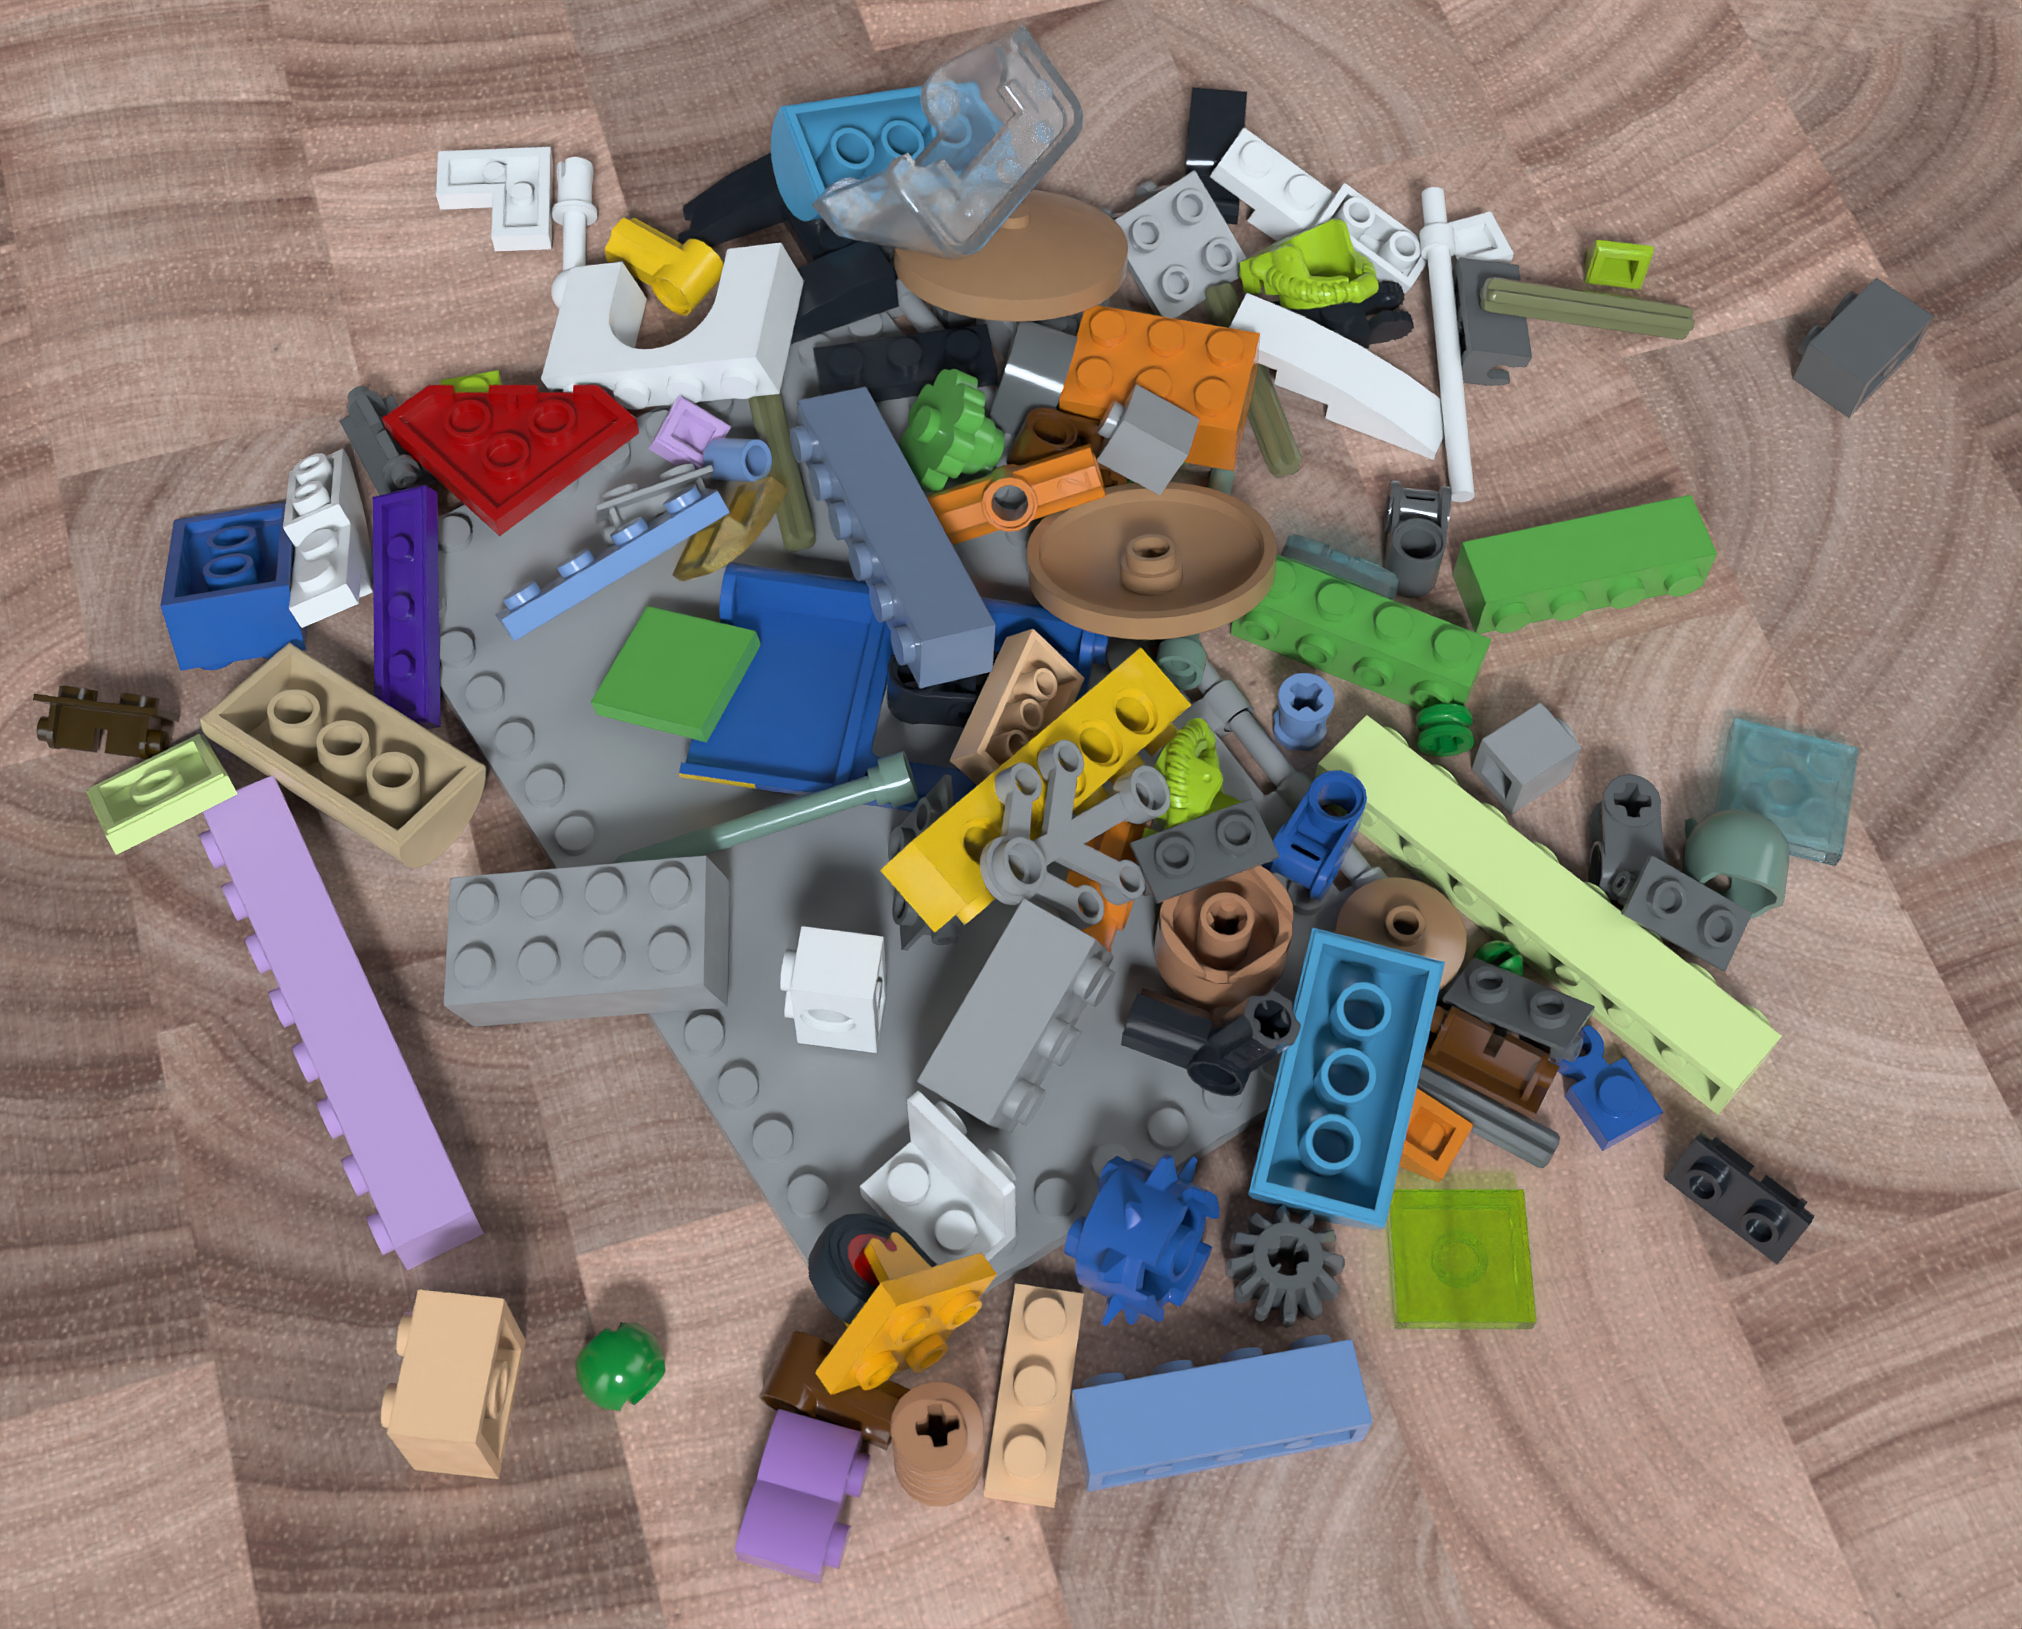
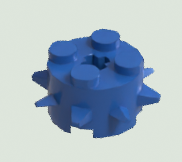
M1167 1153L1160 1158L1156 1166L1138 1158L1127 1161L1118 1156L1107 1162L1101 1172L1098 1181L1099 1194L1095 1198L1088 1216L1078 1217L1070 1227L1066 1237L1064 1252L1066 1255L1076 1259L1075 1273L1078 1283L1107 1297L1100 1322L1103 1326H1107L1122 1308L1126 1322L1131 1325L1138 1322L1142 1314L1157 1322H1161L1164 1320V1309L1162 1307L1167 1302L1180 1307L1198 1282L1212 1250V1246L1201 1241L1206 1216L1211 1219L1219 1218L1220 1209L1215 1194L1192 1183L1197 1159L1194 1156L1177 1173L1173 1156Z

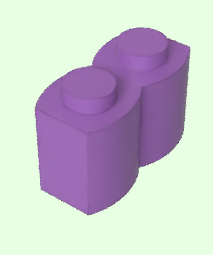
M778 1409L734 1550L737 1560L820 1584L827 1566L836 1569L840 1568L851 1530V1525L840 1523L841 1514L848 1495L860 1498L872 1457L870 1454L860 1452L862 1447L861 1432Z

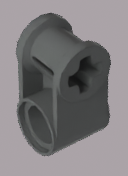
M1390 480L1384 513L1383 530L1386 533L1383 574L1388 587L1398 595L1408 598L1421 597L1428 594L1435 587L1447 544V529L1452 498L1451 486H1441L1438 491L1405 488L1402 487L1400 481Z
M1633 774L1620 775L1611 780L1603 792L1602 801L1597 804L1590 814L1588 824L1590 832L1588 882L1602 889L1610 900H1618V895L1612 892V885L1619 873L1625 870L1630 873L1637 870L1641 871L1648 855H1652L1666 864L1667 860L1662 842L1661 799L1658 790L1645 778Z

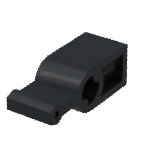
M1192 87L1184 177L1195 170L1226 224L1237 225L1240 198L1210 176L1243 128H1245L1247 92Z

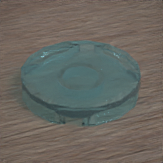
M1296 534L1288 536L1280 556L1394 600L1400 583L1395 573L1358 556L1354 558L1330 549V545Z

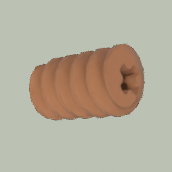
M930 1381L913 1387L899 1399L892 1413L891 1441L895 1472L900 1486L912 1499L927 1506L946 1507L963 1500L976 1488L983 1472L984 1420L979 1406L965 1390L949 1382ZM943 1441L944 1446L933 1447V1442Z

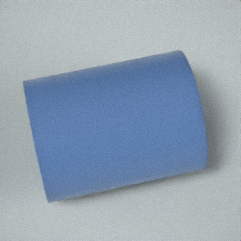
M716 438L705 449L704 467L712 466V479L761 482L768 476L771 470L772 456L767 444L761 440Z

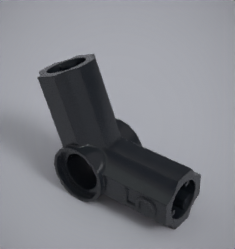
M1143 988L1137 994L1130 1009L1122 1034L1121 1045L1187 1069V1074L1191 1080L1211 1093L1234 1097L1241 1095L1251 1072L1294 1044L1301 1024L1293 1013L1292 1001L1274 990L1263 996L1251 995L1236 1007H1216L1210 1013Z

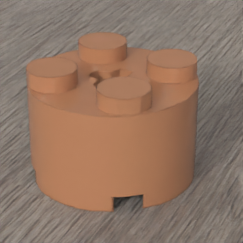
M1257 866L1163 901L1159 911L1154 949L1157 967L1166 984L1185 1001L1210 1013L1212 1009L1219 1006L1236 1007L1251 995L1263 996L1269 993L1281 978L1293 935V904L1282 883L1270 871L1262 866Z

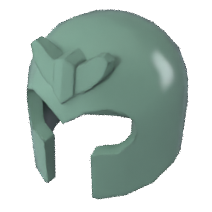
M1732 809L1717 811L1707 815L1699 823L1694 818L1685 820L1686 842L1684 844L1682 873L1701 884L1706 883L1717 875L1727 876L1731 883L1729 890L1717 893L1752 913L1750 919L1758 917L1770 909L1783 906L1789 869L1790 848L1784 833L1771 819L1754 811Z

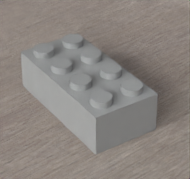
M706 855L450 878L444 1006L474 1027L728 1007L729 880Z

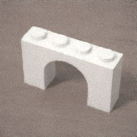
M782 243L727 249L715 302L701 324L687 336L667 346L654 349H637L635 345L647 298L623 262L570 268L541 380L550 392H573V385H598L622 407L634 410L651 406L671 405L679 395L695 404L702 401L732 398L748 399L753 396L780 394L804 280Z

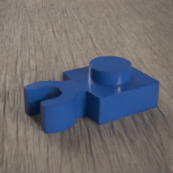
M1587 1025L1581 1029L1578 1035L1583 1038L1582 1047L1586 1052V1056L1577 1057L1573 1063L1563 1059L1557 1065L1560 1066L1558 1072L1561 1075L1573 1078L1577 1082L1570 1086L1565 1098L1601 1150L1604 1151L1657 1122L1663 1110L1625 1057L1608 1065L1603 1058L1604 1042L1601 1035L1592 1026Z

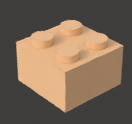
M418 1289L413 1312H405L402 1315L397 1334V1354L403 1356L398 1383H389L385 1390L381 1408L382 1427L388 1428L387 1435L414 1470L499 1479L526 1343L505 1299Z

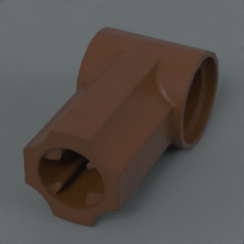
M797 1330L790 1331L758 1396L760 1400L775 1411L781 1409L859 1431L862 1433L863 1441L887 1451L892 1442V1413L899 1399L911 1389L887 1379L879 1386L870 1390H863L859 1385L830 1395L815 1372L834 1346L811 1334Z

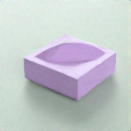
M679 395L648 449L676 466L692 463L695 469L699 470L704 468V452L707 445L716 438H725L731 426Z

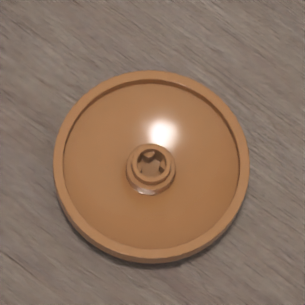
M985 188L945 195L917 207L906 215L898 225L894 235V267L896 274L905 287L922 300L934 306L973 318L1023 322L1048 320L1076 314L1110 298L1123 284L1127 272L1128 241L1121 227L1106 213L1085 202L1047 191L1022 188Z
M1169 482L1161 495L1152 492L1138 483L1106 487V497L1045 516L1033 530L1027 544L1028 582L1031 591L1040 604L1057 618L1077 628L1117 638L1137 640L1170 639L1219 628L1235 621L1255 608L1270 591L1276 576V539L1266 519L1247 503L1231 495L1214 489L1184 483Z

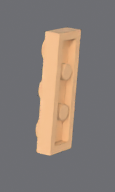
M1015 1284L984 1487V1497L1055 1508L1084 1299L1083 1293Z

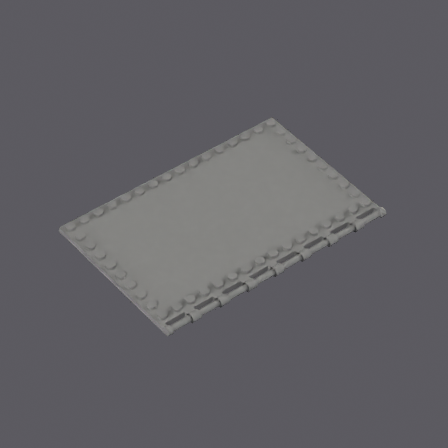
M900 279L896 280L899 307L790 344L780 389L789 432L791 427L797 426V401L820 396L813 348L903 336V333L893 322L894 319L903 314L919 333L946 330L923 300L905 287ZM991 386L978 387V390L985 393L983 408L985 417L988 418L994 390ZM919 396L875 402L898 446L902 435L909 427L908 416L910 409ZM732 398L695 403V405L731 426L725 438L758 440L748 399ZM673 404L661 405L637 417L639 429L637 436L500 537L465 504L438 518L440 692L553 869L613 864L620 855L802 797V795L680 778L678 772L681 762L685 763L691 738L599 716L596 714L591 700L647 606L720 623L721 586L729 562L856 580L850 565L849 548L845 540L838 541L834 537L829 521L828 506L824 500L817 501L810 485L809 469L805 462L798 463L816 536V543L810 549H800L799 551L791 552L784 547L767 477L761 482L720 481L711 478L710 484L706 485L705 489H717L730 513L516 641L508 636L495 615L507 608L502 599L520 586L535 580L540 588L561 575L556 567L572 555L589 548L594 556L607 548L601 528L610 526V521L608 519L596 524L594 519L595 505L604 502L603 494L619 486L636 483L638 490L661 483L659 476L677 467L648 449ZM1003 432L1005 436L1003 453L999 462L990 473L986 475L980 473L967 475L961 472L955 479L948 477L942 490L989 476L995 469L1002 465H1007L1008 455L1017 436ZM1012 485L1003 486L994 493L997 504L1008 510L1018 509L1028 500L1024 491ZM923 491L924 494H925V496H926V495H929V494H932V493H935L934 491H931V492H925V491ZM1044 517L1032 520L1028 526L1019 531L1006 532L999 530L952 545L980 597L1042 606L1031 591L1028 582L1026 551L1030 535ZM371 551V554H372V567H373V551ZM1109 636L1105 665L1093 664L1088 691L1140 647L1155 663L1156 656L1150 649L1167 639L1137 640ZM1207 660L1202 682L1197 686L1204 697L1192 704L1184 692L1179 690L1191 706L1172 723L1179 730L1191 719L1201 718L1206 721L1216 735L1215 747L1220 761L1219 766L1223 774L1222 786L1224 793L1242 802L1253 799L1273 841L1284 823L1292 817L1311 786L1312 781L1305 772L1297 773L1252 717L1254 708L1232 680H1223ZM916 681L905 683L908 687L919 688ZM886 686L872 751L876 756L883 757L903 750L908 762L958 769L949 760L964 728L930 724L912 725L901 722L888 709ZM976 687V691L981 692V688ZM1233 732L1277 789L1264 796L1220 738ZM1165 746L1152 757L1144 748L1137 754L1144 760V765L1154 768ZM1109 780L1102 784L1103 788L1110 794L1114 785ZM859 805L707 854L706 856L729 880L728 1007L647 1013L646 1015L807 1267L809 1255L818 1237L825 1227L845 1214L866 1213L882 1218L861 1197L860 1185L911 1142L907 1099L916 1091L921 1092L933 1105L938 1101L946 1103L964 1123L967 1129L965 1136L982 1153L988 1148L995 1151L1008 1164L1016 1178V1181L1013 1183L1015 1186L1016 1237L988 1261L997 1273V1276L983 1294L1065 1244L1067 1233L1074 1221L1080 1216H1088L1095 1198L1099 1194L1098 1181L1101 1172L1107 1162L1118 1156L1127 1161L1138 1158L1156 1166L1160 1158L1167 1153L1173 1156L1177 1173L1192 1156L1199 1160L1267 1116L1282 1052L1251 1072L1241 1095L1229 1097L1217 1095L1201 1088L1188 1076L1187 1069L1121 1045L1122 1034L1130 1009L1137 994L1143 988L1195 1007V1005L1185 1001L1172 991L1162 978L1157 967L1154 944L1162 902L1156 904L1152 894L1148 896L1141 895L1139 898L1134 899L1123 932L1117 931L1111 951L1114 959L1109 966L1110 969L1115 971L1113 982L1102 1001L1096 1007L1087 1004L1074 1026L1081 1031V1035L1073 1052L1062 1066L1053 1063L1039 1086L1046 1090V1096L1041 1107L1027 1126L1018 1123L1013 1133L988 1125L916 1081L1019 905H1008L995 898L965 925L963 924V929L957 933V942L944 946L935 945L932 943L930 935H922L908 951L901 950L900 925L895 924L892 915L893 899L897 889L880 870L889 862L888 844L892 831L907 818L911 811ZM1327 805L1320 807L1326 814L1330 815L1325 809ZM1154 819L1151 829L1158 832L1163 831L1162 827ZM1353 843L1346 853L1340 868L1352 885L1339 892L1332 883L1320 902L1310 898V890L1278 873L1273 874L1282 883L1293 904V935L1283 973L1273 990L1292 1001V1008L1311 929L1316 928L1334 933L1339 912L1346 900L1362 886L1379 879L1388 878L1380 867L1372 868ZM1055 861L1046 866L1048 873L1066 882L1070 868ZM1034 897L1028 900L1060 918L1057 908ZM1393 923L1394 929L1402 935L1415 933V929L1406 923ZM801 926L884 937L887 998L877 1053L798 1043L794 1018L785 1017L787 991L780 989V979L786 949L797 951ZM1461 969L1458 970L1455 977L1444 988L1438 991L1435 1009L1438 1005L1441 1007L1446 1005V1003H1443V997L1463 971ZM841 1319V1321L843 1322L844 1326H845L846 1329H847V1326H846L845 1322Z

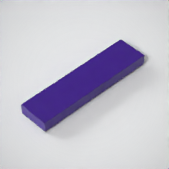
M425 485L373 497L374 696L428 730L441 727L437 492Z

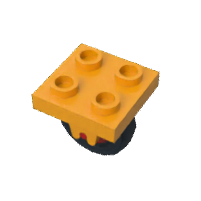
M866 1213L845 1214L825 1227L808 1258L809 1279L818 1298L835 1316L842 1319L847 1326L844 1334L815 1373L829 1394L833 1395L859 1385L863 1390L873 1389L889 1379L894 1373L909 1368L914 1373L930 1368L947 1353L948 1346L945 1342L954 1330L969 1321L980 1310L982 1302L979 1298L997 1276V1273L982 1252L932 1267L924 1251L906 1231L890 1221Z

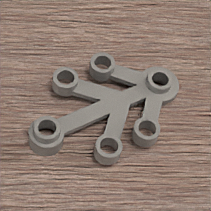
M1060 740L1042 749L1038 755L1040 773L1048 782L1042 833L1039 838L1033 841L1029 839L1032 802L1039 798L1042 791V783L1037 771L1031 765L1020 762L999 772L996 776V794L1005 805L1001 837L991 840L984 847L980 857V871L987 889L1002 903L1019 905L1023 898L1030 900L1034 897L1057 908L1061 920L1082 930L1102 920L1104 903L1100 894L1089 885L1074 887L1048 873L1046 866L1055 861L1098 882L1103 896L1114 905H1122L1139 898L1145 889V879L1141 869L1130 860L1119 862L1084 843L1122 821L1143 824L1163 815L1169 808L1171 798L1169 787L1163 775L1155 768L1144 765L1119 776L1110 791L1109 798L1072 818L1076 780L1083 771L1084 760L1079 748L1073 742ZM1016 781L1019 783L1021 791L1018 789ZM1078 902L1081 904L1083 908V913L1079 908Z

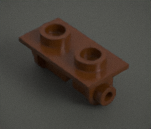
M1438 1005L1433 1013L1422 1064L1534 1120L1560 1068L1559 1065L1548 1060L1551 1054L1508 1033L1499 1051L1496 1052L1486 1047L1495 1029L1494 1026L1460 1010L1454 1005L1450 1011Z

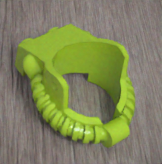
M1338 218L1278 240L1240 262L1239 276L1242 280L1243 291L1257 295L1261 292V287L1264 286L1266 295H1279L1281 306L1287 309L1319 308L1341 304L1343 301L1344 303L1351 301L1361 303L1376 294L1379 289L1374 265L1367 257L1354 250L1347 224Z
M1201 718L1191 719L1185 726L1179 729L1175 737L1162 750L1155 763L1154 768L1163 775L1167 782L1171 798L1168 810L1163 815L1154 818L1163 831L1242 802L1225 794L1223 791V774L1219 766L1220 761L1215 747L1216 735L1206 721ZM1145 827L1142 838L1156 834L1158 831Z

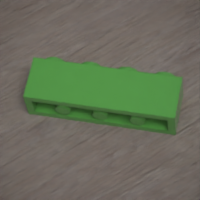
M1692 495L1462 542L1452 576L1475 633L1482 634L1491 631L1510 633L1523 628L1529 623L1553 618L1558 621H1567L1590 610L1609 606L1615 609H1623L1637 604L1642 599L1666 594L1672 597L1690 594L1699 587H1703L1717 552Z

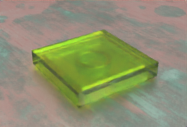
M1524 1189L1393 1190L1387 1216L1394 1329H1533L1537 1323Z

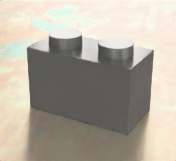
M1876 277L1859 295L1853 291L1849 292L1838 304L1831 316L1832 321L1825 328L1817 324L1809 331L1797 350V353L1803 357L1793 380L1850 418L1915 353L1933 315Z

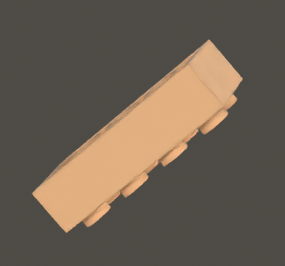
M1034 629L1006 637L993 665V670L984 684L949 761L978 786L1074 704L1085 678Z

